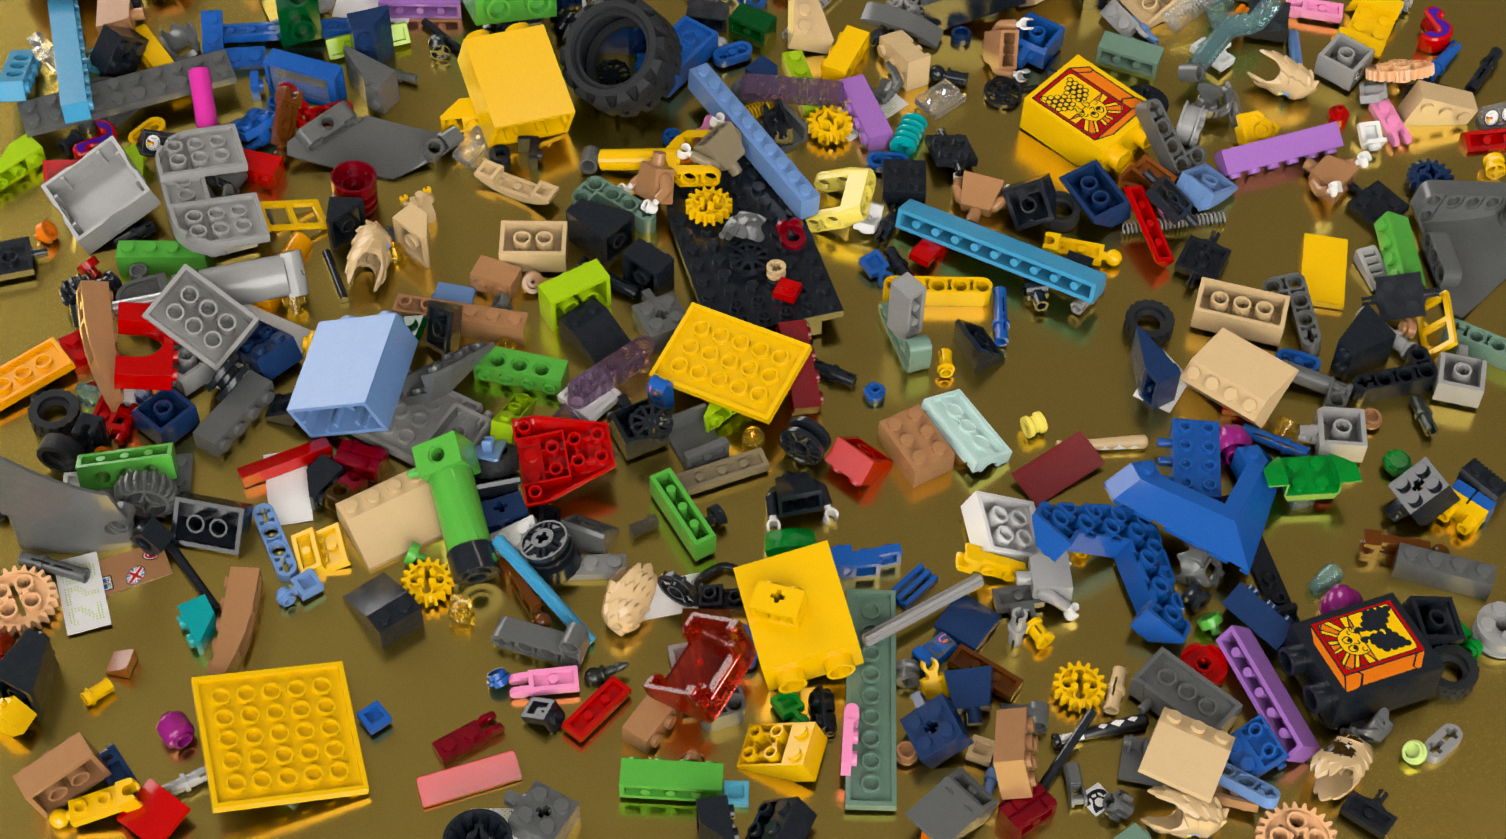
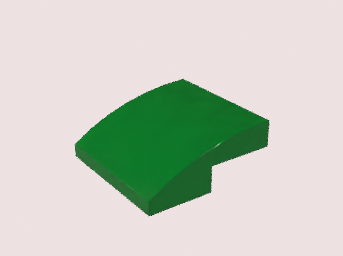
M786 528L765 533V553L767 558L817 543L816 532L811 529Z

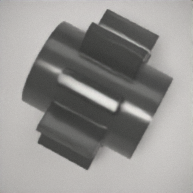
M1118 788L1116 793L1111 791L1103 799L1102 805L1105 809L1103 813L1117 823L1120 818L1128 819L1134 811V804L1132 803L1134 798Z

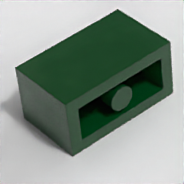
M743 2L729 16V32L762 46H765L776 32V16Z

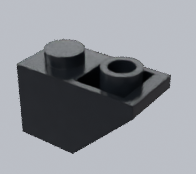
M323 454L306 469L311 508L315 512L325 505L324 492L340 477L345 475L343 466Z

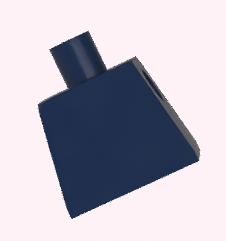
M992 666L944 671L952 703L959 714H966L967 726L982 725L981 712L992 710L994 670Z

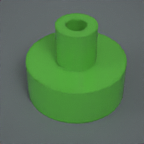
M412 541L403 563L406 565L414 564L417 559L425 562L428 555L419 552L422 545Z
M1218 610L1209 612L1197 620L1202 631L1210 630L1212 636L1221 632L1218 625L1223 622V618Z

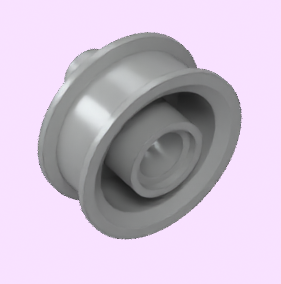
M1187 100L1179 117L1175 131L1181 143L1188 146V148L1197 146L1199 135L1204 127L1208 113L1205 105L1198 107L1189 104V100Z
M1496 601L1483 606L1478 612L1471 629L1473 632L1472 639L1476 638L1482 643L1484 647L1482 652L1494 658L1506 659V603Z

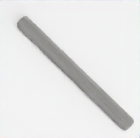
M976 573L861 635L863 644L870 647L984 585L983 577Z

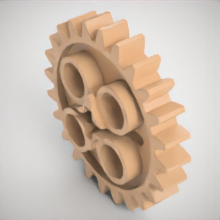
M1393 59L1384 63L1371 64V66L1365 68V78L1378 82L1393 81V83L1411 82V80L1428 78L1435 74L1434 63H1431V61L1426 62V60Z
M14 565L12 572H8L5 568L3 569V575L0 576L1 632H8L11 637L14 636L15 632H18L21 637L28 628L33 630V627L36 626L38 629H42L41 622L49 623L48 615L56 614L53 607L59 606L57 587L55 582L52 581L51 576H46L43 569L37 572L36 567L33 566L28 571L26 565H23L21 570H17V567ZM10 586H14L26 613L24 617L21 616Z
M1293 801L1291 808L1283 802L1281 810L1278 807L1272 809L1271 812L1266 810L1263 818L1260 817L1254 834L1256 835L1255 839H1335L1338 831L1330 830L1333 824L1332 821H1323L1325 813L1317 816L1316 807L1308 811L1306 803L1303 804L1302 808H1298L1296 802ZM1291 823L1297 824L1299 827H1294Z

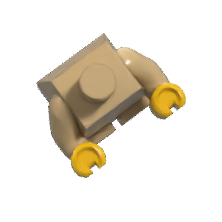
M427 186V189L424 187L423 191L415 192V196L410 197L409 200L406 194H404V197L402 195L399 197L400 204L404 208L411 202L417 207L423 208L428 215V224L436 221V212L432 205L435 197L432 194L431 187Z

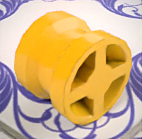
M1489 153L1483 158L1485 174L1490 179H1499L1506 174L1505 160L1501 153Z

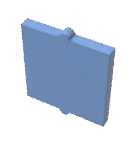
M438 282L431 298L474 304L473 299L476 289Z

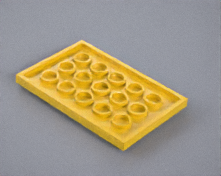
M692 302L650 371L649 378L651 379L654 374L659 375L660 378L673 382V388L770 424L810 355L812 347L810 344Z

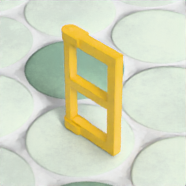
M318 199L260 201L269 233L273 231L311 229L327 230L326 215H324ZM312 207L318 222L299 223L293 208ZM285 208L291 224L271 225L265 209Z
M1447 290L1442 291L1440 296L1428 299L1425 303V310L1427 311L1443 301L1445 311L1443 318L1425 327L1423 316L1416 317L1420 345L1429 351L1432 359L1437 358L1441 351L1445 352L1458 345L1450 293ZM1447 324L1449 340L1429 350L1426 336Z

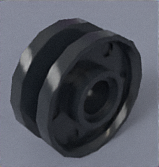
M237 353L228 362H225L204 388L210 392L218 386L221 390L216 399L220 402L237 386L252 367L247 362L238 368L236 364L240 355Z
M794 416L780 433L779 443L787 455L802 464L816 465L830 448L831 438L825 428L815 420L804 416Z

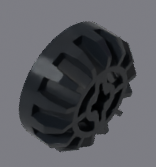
M471 809L458 814L446 826L442 839H513L511 827L505 818L488 809Z

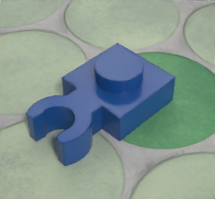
M878 249L859 258L858 263L870 279L877 277L878 286L883 289V279L894 276L892 272L887 271L890 265Z

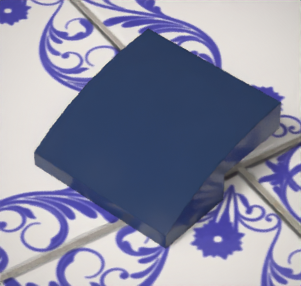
M965 595L952 602L946 608L933 628L939 632H946L954 641L959 644L962 643L976 652L986 642L988 635L1000 624L1003 616Z

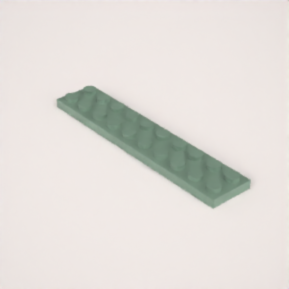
M847 589L846 602L864 663L856 665V670L846 677V705L849 703L858 705L859 722L858 728H856L858 729V744H853L852 751H857V765L851 766V776H845V809L896 811V633L870 647L864 645L861 635L896 616V590Z

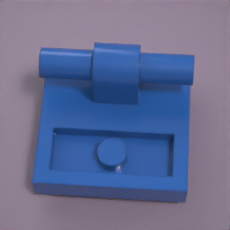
M252 108L246 112L247 115L230 122V124L235 123L240 140L249 142L255 138L254 141L245 146V149L256 150L270 143L272 129L269 130L268 128L273 126L275 112Z
M1261 714L1230 734L1236 738L1229 759L1237 768L1259 778L1275 766L1278 770H1282L1287 766L1284 760L1290 756Z

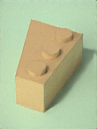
M788 0V49H802V51L828 54L834 39L819 0Z
M901 29L880 36L877 51L885 62L889 61L897 67L904 81L902 87L907 92L928 85L931 55L929 53L924 54L920 45L915 46L913 39Z
M1418 80L1399 104L1397 111L1405 126L1467 125L1478 112L1473 92Z

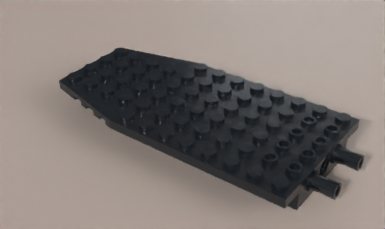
M745 155L737 160L742 171L733 177L728 170L720 171V182L714 187L715 190L722 188L723 193L728 192L729 198H732L733 212L730 214V217L736 216L743 210L760 214L767 219L761 228L765 238L762 242L758 243L768 249L770 260L779 259L785 262V278L802 283V290L794 304L773 298V290L779 281L768 279L766 276L767 270L757 275H742L732 270L728 262V255L733 247L746 241L747 243H756V241L739 237H732L730 241L725 238L721 239L719 233L723 230L724 225L729 219L723 218V223L721 224L717 221L715 226H712L711 223L704 226L703 222L695 224V219L690 220L689 214H686L685 200L689 199V193L695 194L696 188L702 191L703 187H679L674 183L673 204L667 205V220L699 305L774 332L779 322L805 319L812 335L822 334V321L844 317V310L806 220H802L804 223L803 229L806 233L805 245L799 250L785 248L779 240V233L775 230L776 224L781 219L789 221L796 216ZM713 173L706 174L709 178H716V175ZM685 174L689 179L695 178L693 174ZM791 230L788 231V240H799L800 237L794 234ZM732 257V261H735V260H737V259H740V258H734V257ZM741 263L735 264L737 267H741ZM813 338L809 340L811 346L814 343Z

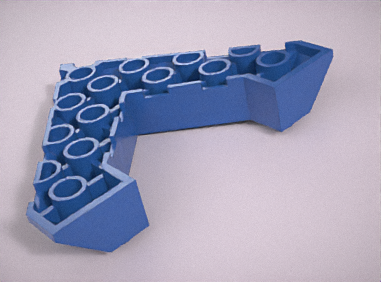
M1258 444L1236 448L1230 469L1238 481L1225 504L1163 477L1153 460L1132 462L1104 482L1103 485L1110 499L1116 505L1121 507L1124 504L1135 510V515L1150 523L1153 520L1163 525V530L1198 549L1201 548L1216 559L1226 564L1231 562L1241 568L1240 571L1246 575H1249L1278 488L1268 487L1263 469L1273 459Z
M1042 501L1032 514L1036 546L1045 556L1055 562L1065 551L1114 558L1136 611L1130 627L1148 642L1176 644L1185 642L1191 630V625L1188 620L1185 621L1182 611L1185 608L1180 593L1175 592L1173 584L1176 581L1166 551L1163 548L1157 525H1154L1152 521L1150 523L1135 515V510L1125 505L1120 507L1109 504L1084 503L1082 506H1075L1074 503L1068 502L1050 505L1048 501Z

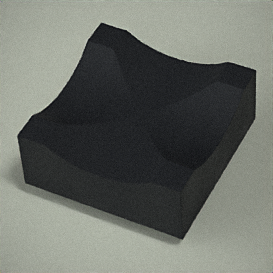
M1249 0V12L1246 16L1244 37L1285 43L1291 3H1268L1262 0Z

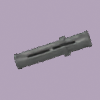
M23 550L18 556V564L20 566L26 565L29 568L35 566L37 572L43 569L45 573L76 580L84 584L90 578L91 571L89 568L54 560L46 554L40 556Z

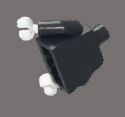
M791 471L785 472L782 476L775 478V486L770 488L765 497L766 514L769 517L766 525L767 532H770L772 526H776L778 530L781 529V523L776 519L778 515L779 518L820 511L824 507L823 522L826 525L829 524L828 516H832L835 523L838 519L839 513L837 509L831 507L833 503L827 486L813 479L807 472L796 474Z

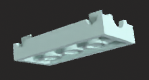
M960 389L923 400L921 405L923 411H926V415L964 463L968 462L967 466L972 473L982 472L992 463L998 467L1009 461L1013 451Z

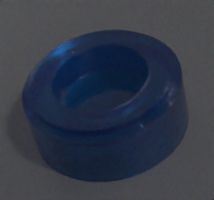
M957 26L951 31V41L959 46L967 45L971 41L972 33L967 27Z

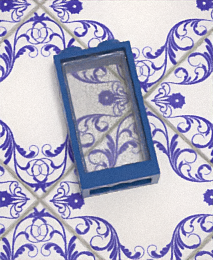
M274 48L263 60L266 82L271 93L276 94V89L280 83L289 82L294 84L298 91H303V98L309 103L325 105L345 100L347 97L343 66Z

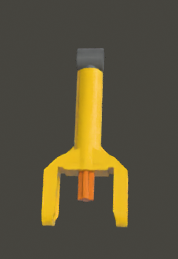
M686 130L676 136L666 148L599 150L595 146H586L582 151L579 161V169L585 174L595 173L598 166L601 170H639L642 161H652L654 151L666 152L665 164L674 169V183L679 187H712L718 185L721 179V172L718 168L712 165H686L697 163L691 161L690 157L680 159L676 155L677 150L686 152L681 149L683 143L689 144L691 151H694L693 147L697 143L693 139H702L711 130ZM713 173L716 175V178H709L706 174ZM685 174H693L695 178L689 179Z

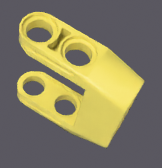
M847 167L819 172L816 175L814 185L817 189L827 193L844 190L840 207L819 210L818 214L805 219L810 232L846 228L867 219L876 186V176L871 168ZM839 177L847 178V181L840 180ZM820 180H825L829 184H823ZM828 217H835V218H837L838 220H837V221H833V220L829 219ZM809 220H815L818 224L811 223Z

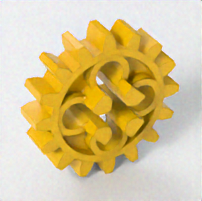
M703 186L702 191L696 188L695 194L689 193V199L685 200L686 214H689L690 220L695 219V224L703 222L704 226H707L708 223L715 226L717 221L722 224L723 218L729 219L730 214L733 212L732 198H729L728 192L723 193L722 188L715 190L714 186L710 189Z
M427 557L426 562L417 559V565L410 563V571H403L404 578H401L402 587L411 594L419 605L423 602L425 608H428L431 602L438 606L439 599L445 602L447 600L446 594L451 595L452 587L454 586L451 572L448 570V564L440 565V559L438 558L431 562L430 557ZM428 571H429V573H430V578H429L430 592H429V593H426V591H425V586H426L427 582H426L425 572H428Z
M1077 661L1076 666H1073L1071 662H1068L1067 668L1060 666L1058 673L1054 674L1052 690L1055 692L1053 697L1054 699L1061 698L1059 705L1067 704L1068 711H1071L1074 707L1077 708L1078 713H1081L1082 708L1088 710L1092 708V705L1098 708L1100 701L1104 700L1107 684L1104 683L1105 676H1098V668L1091 670L1090 663L1082 666L1081 662ZM1078 675L1082 676L1080 684V690L1082 691L1080 699L1076 697L1078 691V683H1076Z

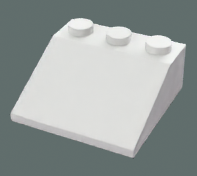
M975 491L960 506L969 541L971 544L982 546V551L1026 563V565H1028L1031 556L1041 551L1035 542L1032 514L1036 508L1033 501Z

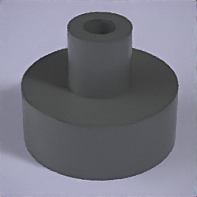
M503 292L497 294L490 306L513 310L514 308L509 304L510 296Z

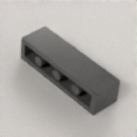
M250 370L193 431L196 447L216 458H219L224 452L228 451L235 439L245 432L246 427L258 418L265 406L273 401L275 397L273 382Z
M1400 542L1394 557L1391 577L1487 601L1494 586L1496 565Z

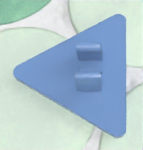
M484 436L482 444L475 445L477 458L498 462L507 445V440L494 441V436Z

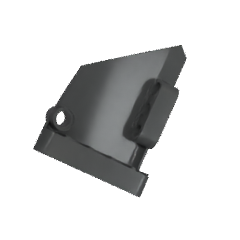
M1427 180L1418 187L1410 201V206L1422 233L1421 246L1436 284L1439 287L1440 293L1444 290L1449 291L1453 316L1460 320L1506 279V182Z
M0 455V512L2 515H8L21 548L52 553H91L120 549L135 544L129 539L134 533L132 529L135 521L133 519L137 512V509L132 504L125 501L116 503L108 492L78 487L53 479Z

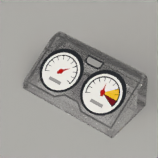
M1506 101L1480 107L1475 120V124L1480 130L1506 127Z

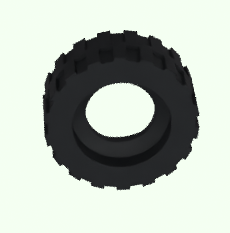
M1147 299L1137 301L1129 306V310L1127 309L1123 325L1124 334L1126 333L1127 339L1133 343L1136 327L1139 326V319L1145 317L1153 318L1160 323L1158 330L1141 329L1151 336L1153 342L1158 347L1164 346L1171 339L1175 325L1174 314L1168 306H1165L1160 301Z
M50 389L34 397L35 399L31 401L28 408V417L34 432L39 437H44L49 433L71 436V432L82 412L79 400H77L75 394H71L68 390ZM64 407L67 410V415L59 421L48 422L44 419V414L52 408Z
M507 443L498 462L478 459L481 473L474 475V477L494 479L514 474L520 467L517 447Z
M1455 644L1435 646L1433 650L1443 663H1452L1462 671L1461 679L1456 682L1448 681L1441 677L1435 695L1441 699L1445 698L1448 700H1459L1464 696H1468L1479 677L1480 669L1477 665V660L1474 659L1472 653Z

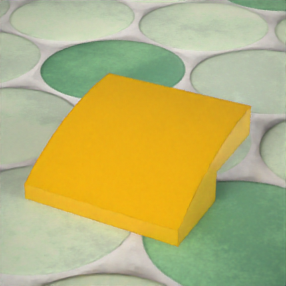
M338 522L318 531L310 527L291 535L299 573L312 568L316 575L351 565L342 526Z

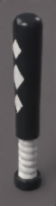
M1137 714L1089 726L1080 740L1087 741L1145 729L1149 725V720L1145 714ZM1072 732L1062 735L1058 733L1051 734L1053 747L1055 749L1060 748L1062 744L1066 743Z

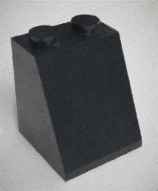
M580 199L566 210L568 241L591 258H597L600 264L604 266L611 263L635 242V216L630 211L585 199Z
M1369 304L1363 307L1341 336L1335 350L1330 369L1343 383L1354 379L1358 374L1367 373L1386 364L1396 338L1395 332Z
M28 628L0 660V698L16 696L37 714L35 718L41 720L44 716L58 668L55 651L50 644V638L41 631L37 633Z

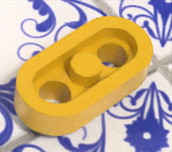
M160 117L147 119L129 133V144H137L142 129L166 132L167 127L164 119Z

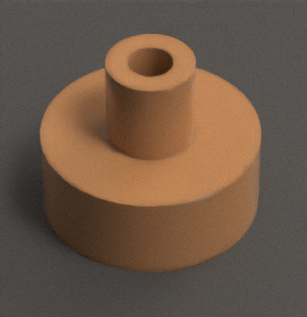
M536 270L527 271L522 277V286L528 293H538V285L544 282V278Z

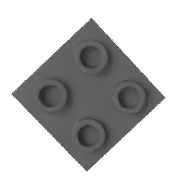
M1130 734V736L1124 735L1118 774L1119 780L1151 786L1164 785V783L1138 772L1150 741L1148 737L1140 738L1133 736V734Z

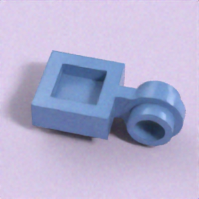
M310 568L290 578L291 588L284 586L278 589L276 601L279 605L288 607L295 602V595L298 594L302 601L324 591V585L313 569Z

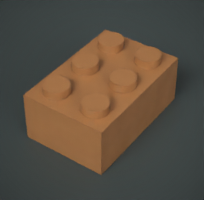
M919 404L879 421L878 440L913 488L953 470L954 451Z
M1027 707L1000 709L996 712L993 764L1002 800L1033 797V787L1037 786V774L1034 769H1038V757L1035 751H1039L1038 736H1033V732H1035L1034 718L1029 717Z
M79 731L75 735L66 738L63 743L54 749L45 752L42 757L30 765L21 768L12 777L24 798L46 819L53 810L64 807L68 804L69 800L79 797L112 773L97 749Z

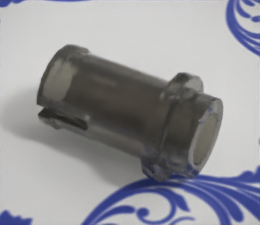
M648 513L645 518L628 524L632 537L637 538V536L648 531H656L657 527H660V523L655 514Z

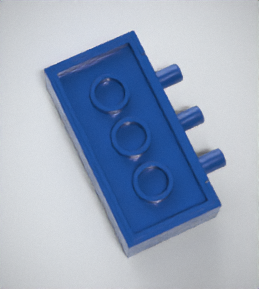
M686 15L673 26L681 43L682 52L680 56L682 58L680 75H675L676 84L667 96L668 98L688 80L689 69L704 64L713 55V51L718 48V32ZM641 52L637 53L635 73L641 67L646 52L644 54Z
M1172 418L1169 439H1157V447L1169 448V457L1157 458L1158 466L1169 467V476L1163 477L1217 501H1221L1222 497L1219 421Z

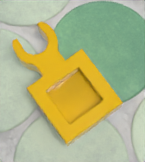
M932 657V666L929 669L926 668V662L920 661V668L925 672L926 677L919 679L922 693L926 699H933L941 693L950 698L944 673H937L939 668L938 661Z

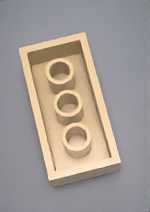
M1202 277L1190 327L1215 333L1225 328L1243 339L1279 347L1290 296Z

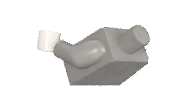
M1040 551L1029 558L1028 571H1015L1016 586L1030 585L1031 596L1034 599H1040L1054 605L1063 611V615L1068 621H1073L1079 617V614L1076 613L1079 610V604L1076 602L1070 603L1074 587L1070 570L1072 563L1069 562L1067 551L1055 562Z

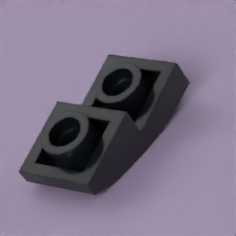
M723 584L699 585V609H731V613H746L739 588L724 589Z

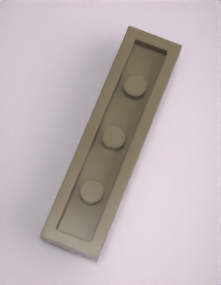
M759 447L675 475L690 496L770 470V464L762 448Z

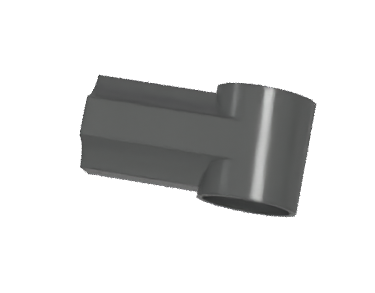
M1031 701L1027 705L1000 703V709L1027 707L1029 717L1034 718L1035 732L1033 733L1041 734L1048 731L1049 705L1046 702Z

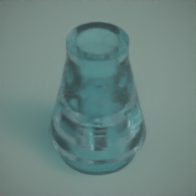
M1333 562L1325 564L1315 577L1307 583V587L1312 594L1317 595L1332 586L1340 584L1344 574L1337 564Z

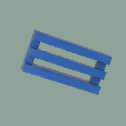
M922 563L918 564L891 589L896 590V603L907 610L938 582L939 577L936 574L932 575L931 570L928 568L924 569ZM926 578L928 579V581L925 582L917 591H915L906 601L902 600L910 592L916 589L917 586L923 580H925Z

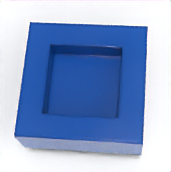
M258 70L250 71V88L253 101L261 100V91H265L264 79L259 78Z
M378 700L356 713L357 719L371 736L392 723V717Z

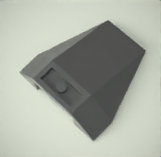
M484 340L474 344L463 345L459 347V351L446 353L441 356L442 359L409 372L400 399L407 406L432 402L449 394L495 347L494 342L484 343Z

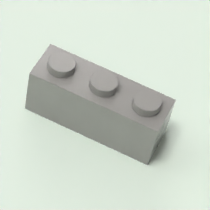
M909 272L894 278L890 284L887 327L903 341L914 337L922 331L926 287Z

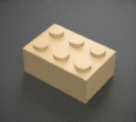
M501 220L500 261L522 267V272L530 270L538 272L567 271V221Z

